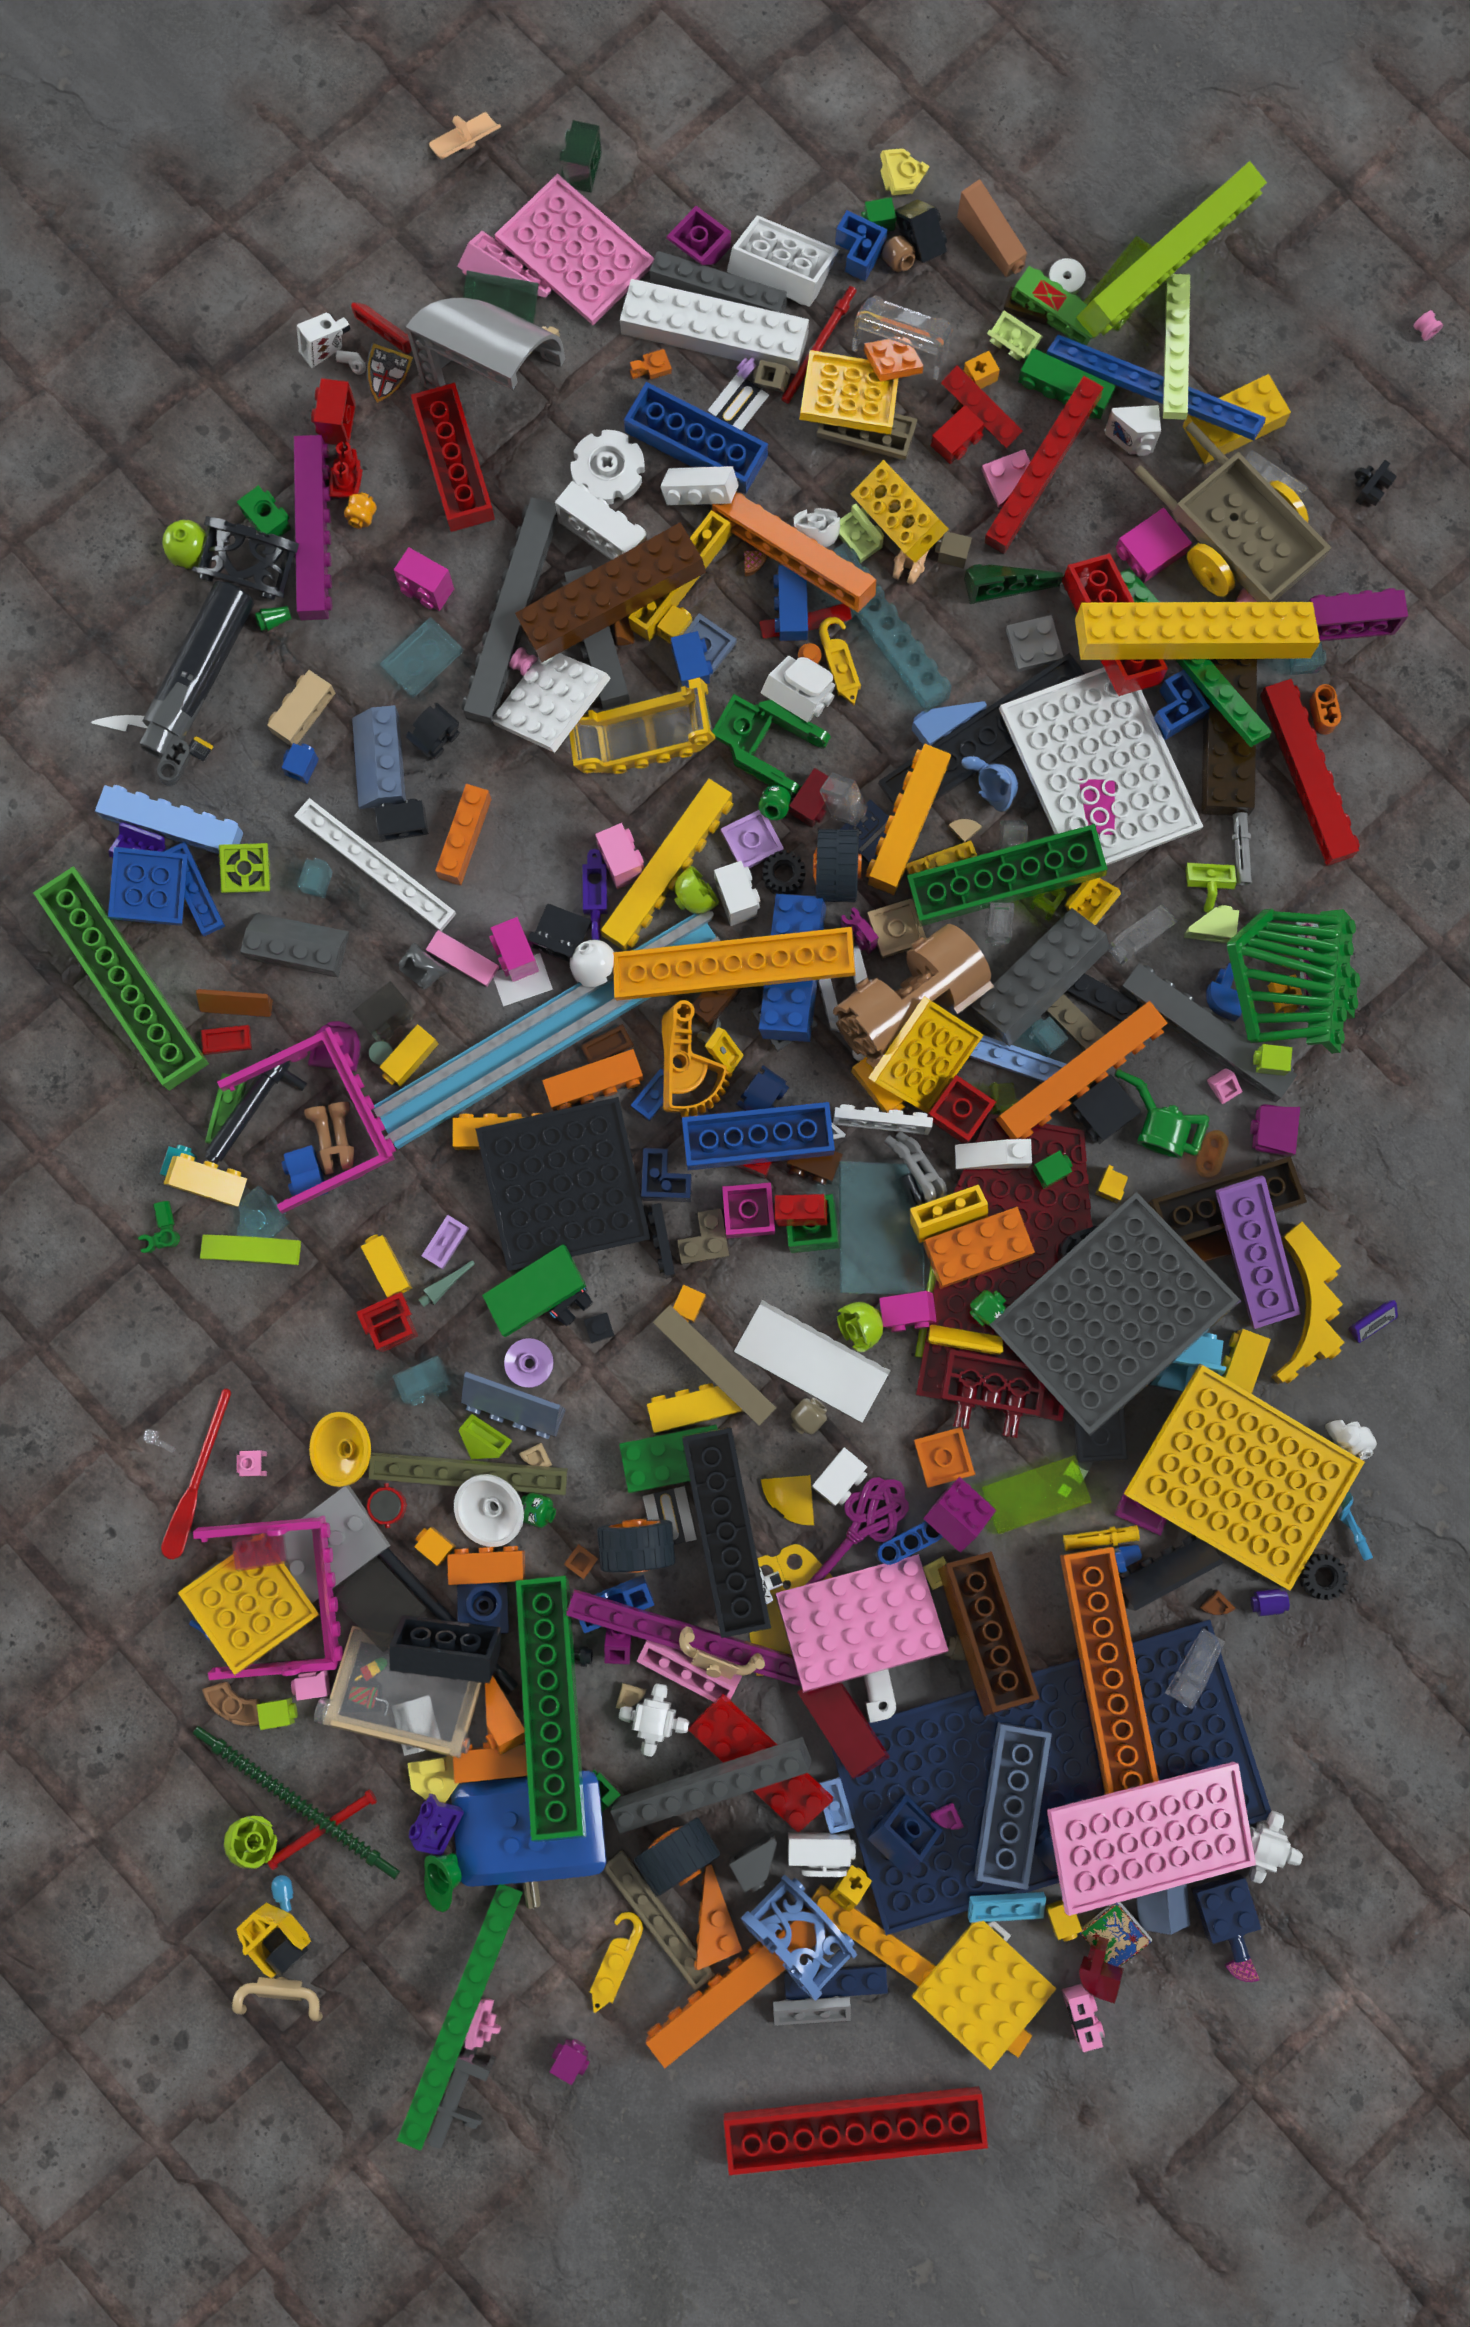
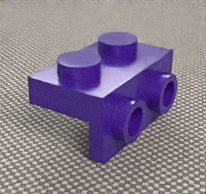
M121 822L119 825V836L109 849V857L113 858L114 847L164 852L166 851L165 838L157 833Z

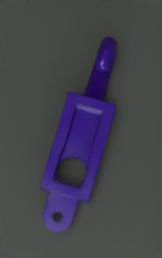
M591 849L587 855V864H582L584 915L590 914L591 939L600 940L601 914H608L607 866L602 864L601 852L598 849ZM590 874H601L602 879L598 884H592L589 882L588 876Z

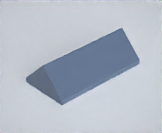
M1187 1884L1136 1897L1138 1923L1144 1930L1171 1935L1190 1925Z

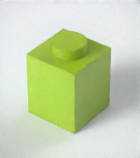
M1263 1044L1258 1048V1051L1254 1052L1253 1065H1256V1073L1281 1076L1288 1074L1291 1071L1293 1047Z
M292 1698L257 1704L260 1730L291 1725L295 1723L294 1718L298 1716L296 1703H292Z

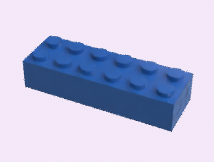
M648 382L644 384L624 418L625 433L693 468L733 466L739 485L737 490L744 494L748 492L768 457V443Z
M776 894L771 935L824 930L827 907L823 898L817 899L816 896ZM818 980L764 985L759 1031L763 1039L811 1041Z
M829 1102L682 1117L687 1170L834 1155L835 1151Z

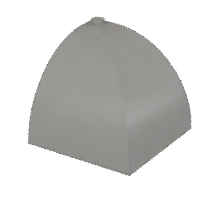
M450 298L431 303L412 317L406 326L422 386L428 389L446 385L442 368L450 361L457 362L514 390L518 383L516 372L533 350L539 351L542 358L560 367L565 361L564 347L560 337L502 308L480 300Z

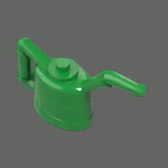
M1116 1069L1114 1076L1136 1087L1148 1111L1137 1143L1146 1149L1171 1158L1182 1159L1184 1152L1194 1156L1201 1151V1144L1206 1129L1209 1127V1116L1205 1114L1183 1115L1175 1105L1157 1108L1147 1088V1083L1136 1076L1123 1072L1121 1069ZM1191 1124H1197L1192 1143H1186Z

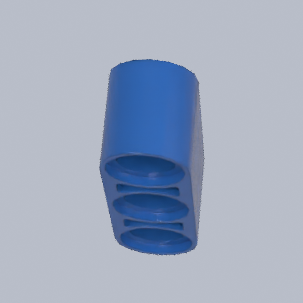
M924 1521L882 1543L877 1549V1557L883 1564L892 1565L939 1541L943 1536L938 1533L934 1538L929 1537L926 1534V1527L929 1524ZM907 1535H913L917 1539V1545L913 1549H908L904 1546V1539ZM887 1546H891L895 1550L894 1558L889 1561L882 1557V1550Z

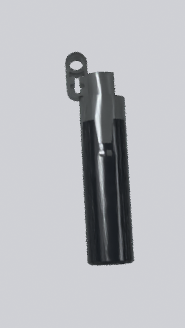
M214 582L142 720L148 728L140 741L141 749L161 759L157 767V774L161 783L167 786H173L178 783L190 760V749L184 740L255 604L252 597L228 582ZM180 749H183L184 754L180 753L176 759L175 750L180 751ZM171 768L175 771V774L167 778L162 775L163 771Z

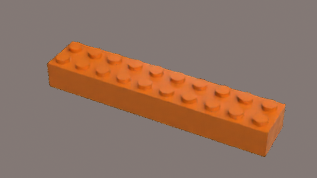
M1114 1547L1060 1555L1105 1795L1159 1781Z

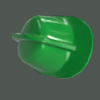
M454 1853L439 1857L429 1855L424 1860L425 1893L431 1906L440 1912H445L451 1907L452 1891L462 1879L457 1855Z

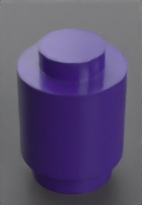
M1280 1589L1255 1591L1254 1597L1250 1598L1252 1611L1257 1612L1259 1617L1283 1614L1284 1611H1289L1290 1609L1288 1594L1286 1591H1280Z

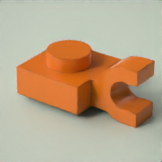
M664 349L643 355V362L641 360L630 362L632 379L648 374L651 380L672 373V368Z

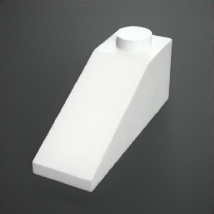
M1031 1139L997 1140L955 1145L956 1169L1029 1168L1032 1164Z

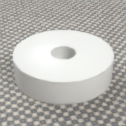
M1065 258L1058 260L1052 265L1048 278L1053 282H1058L1069 293L1076 295L1082 289L1086 275L1083 266L1078 261Z

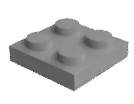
M1052 615L1006 626L1017 672L1053 664L1063 657Z

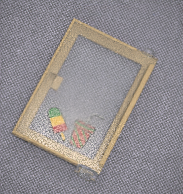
M352 1626L330 1698H320L316 1706L314 1721L325 1726L456 1758H461L462 1753L467 1754L471 1739L466 1737L482 1683L390 1671L389 1646L394 1635Z

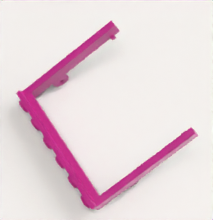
M330 1027L317 1035L217 1082L223 1092L228 1089L232 1092L235 1090L234 1086L289 1060L291 1062L300 1061L308 1056V1051L325 1044L376 1147L378 1156L277 1204L282 1214L395 1160L392 1153L396 1149L390 1138L385 1140L382 1131L386 1129L380 1117L375 1118L371 1111L375 1106L369 1095L364 1097L361 1088L365 1086L359 1074L353 1075L350 1067L354 1066L348 1053L343 1055L339 1046L344 1044L338 1032L333 1033Z
M325 1516L201 1527L193 1531L194 1539H201L202 1542H207L208 1538L260 1533H267V1536H278L288 1531L312 1529L325 1658L251 1664L237 1675L233 1674L229 1666L215 1667L208 1672L209 1680L277 1674L292 1676L301 1672L335 1670L338 1667L340 1661H342L343 1648L338 1644L341 1627L340 1622L336 1621L335 1612L338 1611V1599L333 1596V1587H335L336 1579L335 1573L331 1572L330 1563L333 1561V1551L331 1547H328V1538H330L331 1531L330 1524L326 1523Z

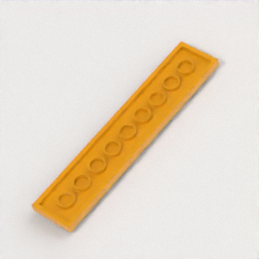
M852 927L613 952L614 998L616 1001L856 976Z

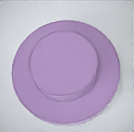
M745 358L737 366L739 370L737 373L738 377L741 376L745 380L754 371L757 365L754 363L753 358L750 360Z

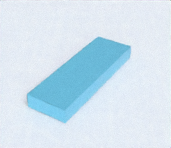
M1044 1892L970 1896L968 1920L970 1923L979 1921L1043 1919L1046 1896Z

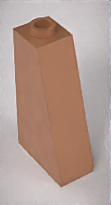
M980 179L961 192L957 218L1007 278L1013 273H1019L1024 268L1027 252Z

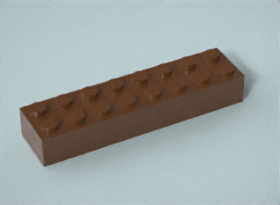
M680 522L515 614L542 663L706 573L701 555Z

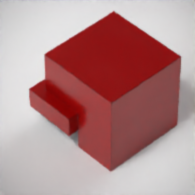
M402 1292L356 1312L365 1334H370L376 1350L380 1352H385L418 1337L410 1318L412 1313Z

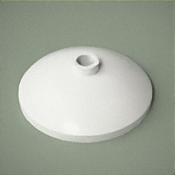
M489 1474L476 1475L464 1482L456 1493L454 1513L457 1523L467 1537L474 1542L487 1547H498L510 1542L520 1532L524 1520L523 1505L515 1489L505 1480Z

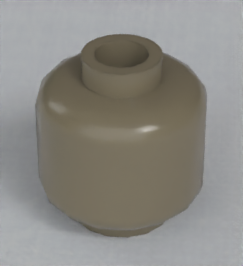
M805 1398L792 1410L791 1418L793 1423L791 1425L800 1434L804 1432L815 1434L827 1420V1409L816 1398Z

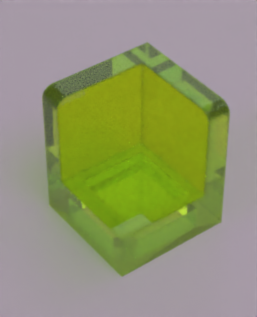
M993 1082L989 1085L991 1099L996 1101L993 1107V1114L1004 1113L1019 1101V1099H1016L1012 1082L1003 1084Z

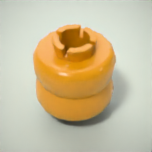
M366 493L353 494L350 496L348 506L344 510V517L348 520V524L356 529L368 527L372 523V516L376 512L377 505L373 498Z

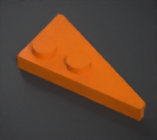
M712 1864L705 1866L702 1876L703 1893L699 1909V1932L697 1933L696 1941L698 1943L697 1958L694 1962L695 1970L703 1969L742 1951Z

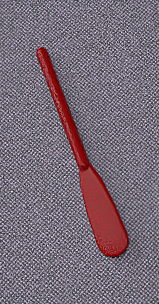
M223 1389L189 1487L180 1499L162 1541L161 1551L168 1559H176L184 1551L193 1522L198 1488L231 1396L229 1389Z

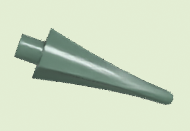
M474 1261L468 1262L447 1277L424 1288L425 1294L418 1299L421 1305L425 1307L430 1302L435 1305L445 1292L465 1272L474 1266Z

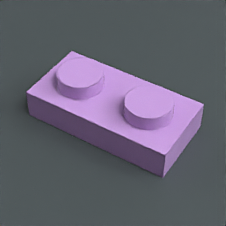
M447 1215L422 1254V1257L444 1269L469 1228Z

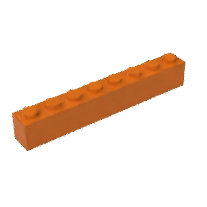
M736 492L731 504H712V511L730 522L733 534L856 612H859L876 595V579L871 574L860 570L852 562L844 560L834 551L820 545L815 539L809 538L798 531L796 527L785 523L778 516L769 513L759 504H755L747 499L743 494Z
M1151 1001L1147 1002L996 1118V1121L1010 1139H1026L1034 1133L1031 1130L1032 1127L1036 1124L1042 1127L1052 1119L1050 1114L1057 1109L1061 1112L1071 1104L1069 1101L1071 1097L1076 1095L1079 1098L1089 1091L1088 1084L1092 1081H1095L1097 1084L1108 1076L1106 1071L1113 1066L1117 1069L1127 1061L1125 1058L1127 1054L1132 1052L1135 1055L1146 1047L1143 1042L1148 1038H1151L1153 1041L1163 1034L1162 1028L1168 1023Z
M806 1907L801 1910V1912L811 1913ZM796 1920L788 1921L792 1932L791 1942L787 1947L789 1952L799 1948L811 1949L816 1945L813 1923ZM783 1926L781 1927L782 1930L777 1929L775 1932L776 1937L779 1939L785 1936ZM757 1941L748 1949L749 1954L743 1959L738 1957L728 1965L730 1970L722 1976L720 1973L715 1975L708 1982V1988L703 1992L700 1990L694 1992L687 1999L689 2003L682 2009L680 2006L676 2007L668 2014L669 2020L662 2025L657 2023L647 2032L649 2036L646 2038V2044L664 2069L785 1970L782 1966L784 1962L779 1959L775 1952L772 1954L760 1941Z

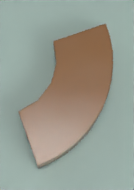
M228 1681L202 1689L207 1703L216 1714L237 1725H259L257 1704H260L259 1699L239 1697L231 1689Z

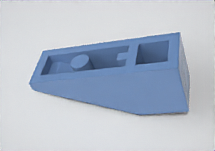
M983 701L934 708L927 713L923 711L913 719L912 731L923 746L924 744L931 746L985 710L987 704Z

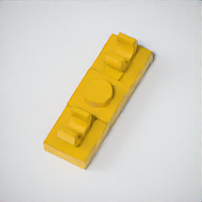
M970 840L910 862L905 869L907 874L910 875L976 857L977 853Z

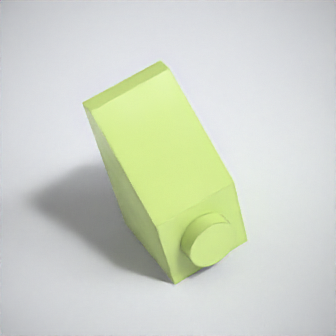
M1226 905L1218 906V908L1215 907L1192 924L1184 933V938L1227 944L1237 934L1239 910H1233L1231 906Z

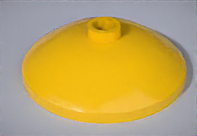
M334 1412L323 1417L314 1428L310 1439L309 1451L312 1466L319 1478L331 1486H349L358 1481L365 1473L371 1456L370 1438L364 1424L356 1416L347 1412Z

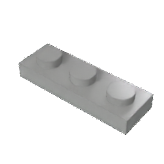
M834 1996L832 1998L817 1999L816 2001L812 1998L795 2001L784 1999L780 2002H773L774 2025L851 2021L850 1997Z

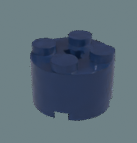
M762 1065L759 1070L763 1073L758 1072L753 1077L740 1097L744 1101L739 1100L736 1105L744 1111L776 1108L772 1104L776 1099L778 1101L782 1099L789 1088L785 1085L787 1081Z

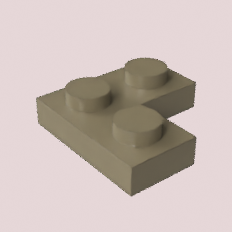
M721 1208L697 1212L701 1236L677 1240L681 1265L729 1257Z

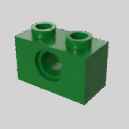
M259 485L236 501L241 512L258 532L269 535L271 533L281 537L291 529L287 521L290 517L282 507L278 509L274 504L276 500L268 490L264 492ZM264 512H270L267 516H261Z

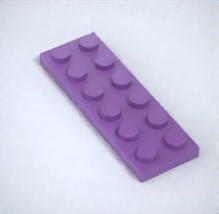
M1261 1175L1215 1190L1251 1327L1257 1329L1301 1314L1265 1177Z

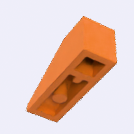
M492 1675L490 1683H485L488 1732L485 1738L492 1750L496 1748L499 1755H502L525 1742V1728Z

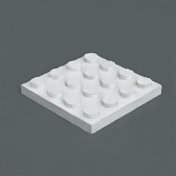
M560 653L542 663L538 657L536 663L525 673L521 681L493 716V724L555 753L611 678L604 671Z

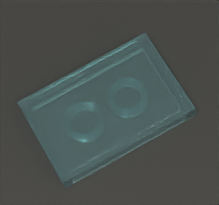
M430 617L383 660L380 665L414 698L463 652V648Z

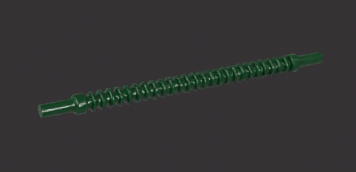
M196 1727L193 1735L210 1746L214 1754H221L222 1759L227 1758V1763L232 1762L234 1768L238 1766L239 1772L245 1771V1776L250 1775V1780L256 1779V1784L261 1783L262 1788H268L267 1792H274V1797L278 1795L279 1801L285 1800L284 1804H290L291 1809L296 1808V1813L302 1812V1817L307 1816L308 1822L314 1821V1826L319 1825L320 1830L325 1829V1834L331 1833V1838L336 1837L337 1843L342 1841L343 1847L347 1845L349 1851H355L354 1855L360 1854L361 1860L365 1858L366 1864L371 1867L376 1866L394 1880L398 1877L401 1871L380 1857L381 1853L376 1849L371 1850L370 1845L366 1847L365 1841L359 1842V1837L353 1838V1833L348 1834L347 1829H341V1824L337 1826L335 1820L330 1821V1816L324 1817V1812L319 1813L318 1808L313 1809L312 1803L308 1805L306 1799L301 1800V1795L295 1796V1791L290 1792V1787L284 1788V1783L279 1784L278 1779L273 1780L272 1774L266 1775V1770L262 1772L261 1766L255 1767V1762L250 1763L249 1758L244 1759V1754L238 1755V1750L233 1751V1747H228L225 1740L222 1738L218 1740L202 1727Z

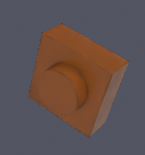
M578 1544L564 1565L582 1579H585L599 1558Z

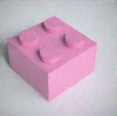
M622 823L596 833L598 849L601 852L616 889L634 883L645 868L639 850L634 851V839L629 828L625 830Z

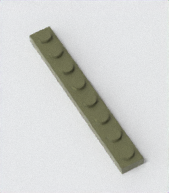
M371 1453L369 1462V1479L460 1487L471 1477L489 1474L505 1480L515 1491L566 1495L568 1468Z

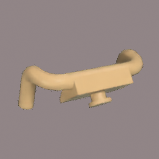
M691 1627L683 1628L680 1634V1648L684 1654L693 1658L691 1665L705 1669L706 1674L710 1677L718 1678L723 1676L731 1679L735 1674L741 1676L749 1675L756 1668L762 1669L765 1666L764 1659L759 1653H755L749 1663L742 1666L692 1647L689 1642L694 1641L695 1636Z
M259 1977L257 1983H247L241 1986L236 1991L232 2002L233 2012L242 2015L247 2010V2007L243 2004V1999L248 1994H256L258 1997L297 2001H302V1998L309 2002V2018L316 2022L322 2019V2013L319 2011V1999L316 1993L311 1989L302 1987V1981L288 1980L285 1977H278L277 1979Z

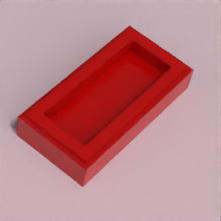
M249 1025L201 1030L202 1053L204 1055L252 1050Z

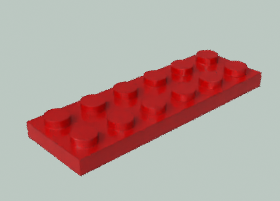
M724 1694L716 1699L688 1728L723 1763L778 1745ZM808 1773L753 1790L797 1833L805 1828L833 1801V1796Z

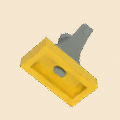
M714 1020L710 1034L700 1031L697 1035V1040L706 1044V1049L716 1062L726 1065V1071L732 1073L744 1055L726 1030L721 1028L720 1020Z

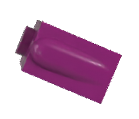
M1260 1105L1259 1109L1256 1110L1255 1120H1252L1250 1126V1134H1253L1252 1148L1262 1153L1276 1154L1284 1157L1294 1156L1297 1146L1300 1107Z

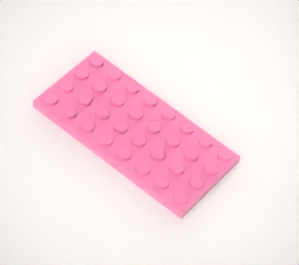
M1235 1762L1047 1810L1064 1910L1069 1916L1256 1865L1239 1765Z

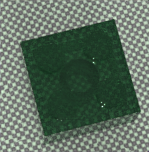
M573 120L571 129L566 131L565 150L562 149L560 153L559 163L562 164L561 177H564V180L574 189L592 193L602 155L600 126Z

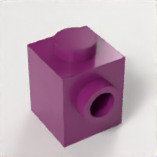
M606 1628L605 1663L630 1665L632 1635Z
M566 2039L563 2045L558 2043L551 2056L555 2061L551 2066L550 2073L572 2086L577 2075L583 2076L590 2063L587 2060L589 2051L585 2049L586 2046L577 2039L572 2041Z

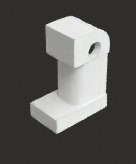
M888 1669L865 1675L864 1681L869 1700L865 1702L869 1722L890 1718L895 1713L896 1703ZM882 1701L887 1703V1707L883 1710L879 1709V1703Z

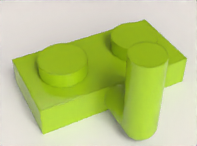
M1187 863V886L1206 887L1208 890L1203 909L1206 913H1209L1214 908L1218 894L1217 888L1235 889L1237 883L1235 865Z

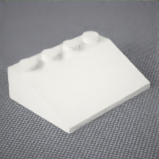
M757 215L732 247L727 272L786 291L787 298L796 301L798 304L810 307L818 296L839 250Z

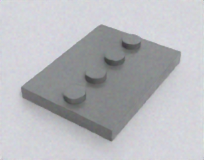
M344 1486L302 1518L325 1516L326 1523L330 1524L331 1532L330 1538H328V1547H331L333 1551V1561L330 1563L331 1572L335 1573V1587L391 1546L350 1486ZM312 1529L288 1531L283 1535H279L269 1543L313 1604L319 1599Z

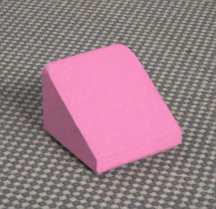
M1227 1068L1207 1079L1209 1086L1221 1104L1226 1103L1243 1092L1235 1073Z

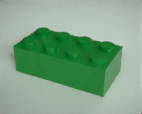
M717 1425L620 1443L628 1493L689 1482L690 1476L682 1436L716 1430Z

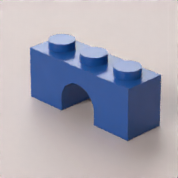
M644 1575L594 1594L595 1596L642 1610L654 1606L653 1596ZM579 1620L584 1634L602 1627Z

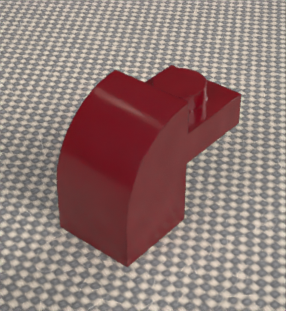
M1099 1936L1096 1946L1091 1944L1088 1957H1083L1079 1971L1080 1980L1084 1988L1091 1995L1115 2004L1124 1968L1104 1962L1109 1939Z

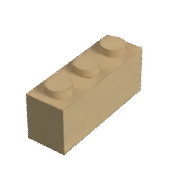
M310 670L305 675H301L292 693H288L284 697L280 709L270 716L267 726L271 733L290 746L293 743L298 744L336 694L332 685Z

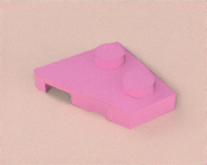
M1025 449L982 465L981 470L998 508L1005 504V501L1009 498L1030 464Z

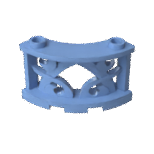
M784 1874L781 1877L782 1881L751 1913L747 1911L741 1917V1920L754 1937L772 1954L774 1952L777 1954L779 1959L784 1962L782 1966L795 1980L797 1985L816 2001L822 1995L820 1991L822 1987L851 1957L854 1959L857 1956L852 1947L855 1943L846 1933L842 1934L828 1916L804 1892V1886L796 1878L791 1880ZM788 1891L794 1897L795 1903L791 1906L784 1900L783 1908L786 1912L782 1913L775 1903ZM803 1905H804L811 1913H809V1912H801V1909H802ZM772 1908L775 1915L759 1921ZM787 1921H806L814 1924L816 1934L815 1952L808 1948H799L792 1952L787 1950L792 1937L791 1927ZM778 1923H781L785 1930V1936L782 1939L777 1938L775 1935L777 1929L782 1930ZM824 1927L831 1936L825 1938ZM835 1943L840 1949L827 1962L822 1958L823 1953L826 1955L834 1954L830 1951V1945ZM807 1954L813 1959L811 1961L809 1958H806V1964L802 1965L800 1963V1956ZM820 1964H821L823 1967H822V1969L817 1973V1971H818V1969H819V1966H820Z

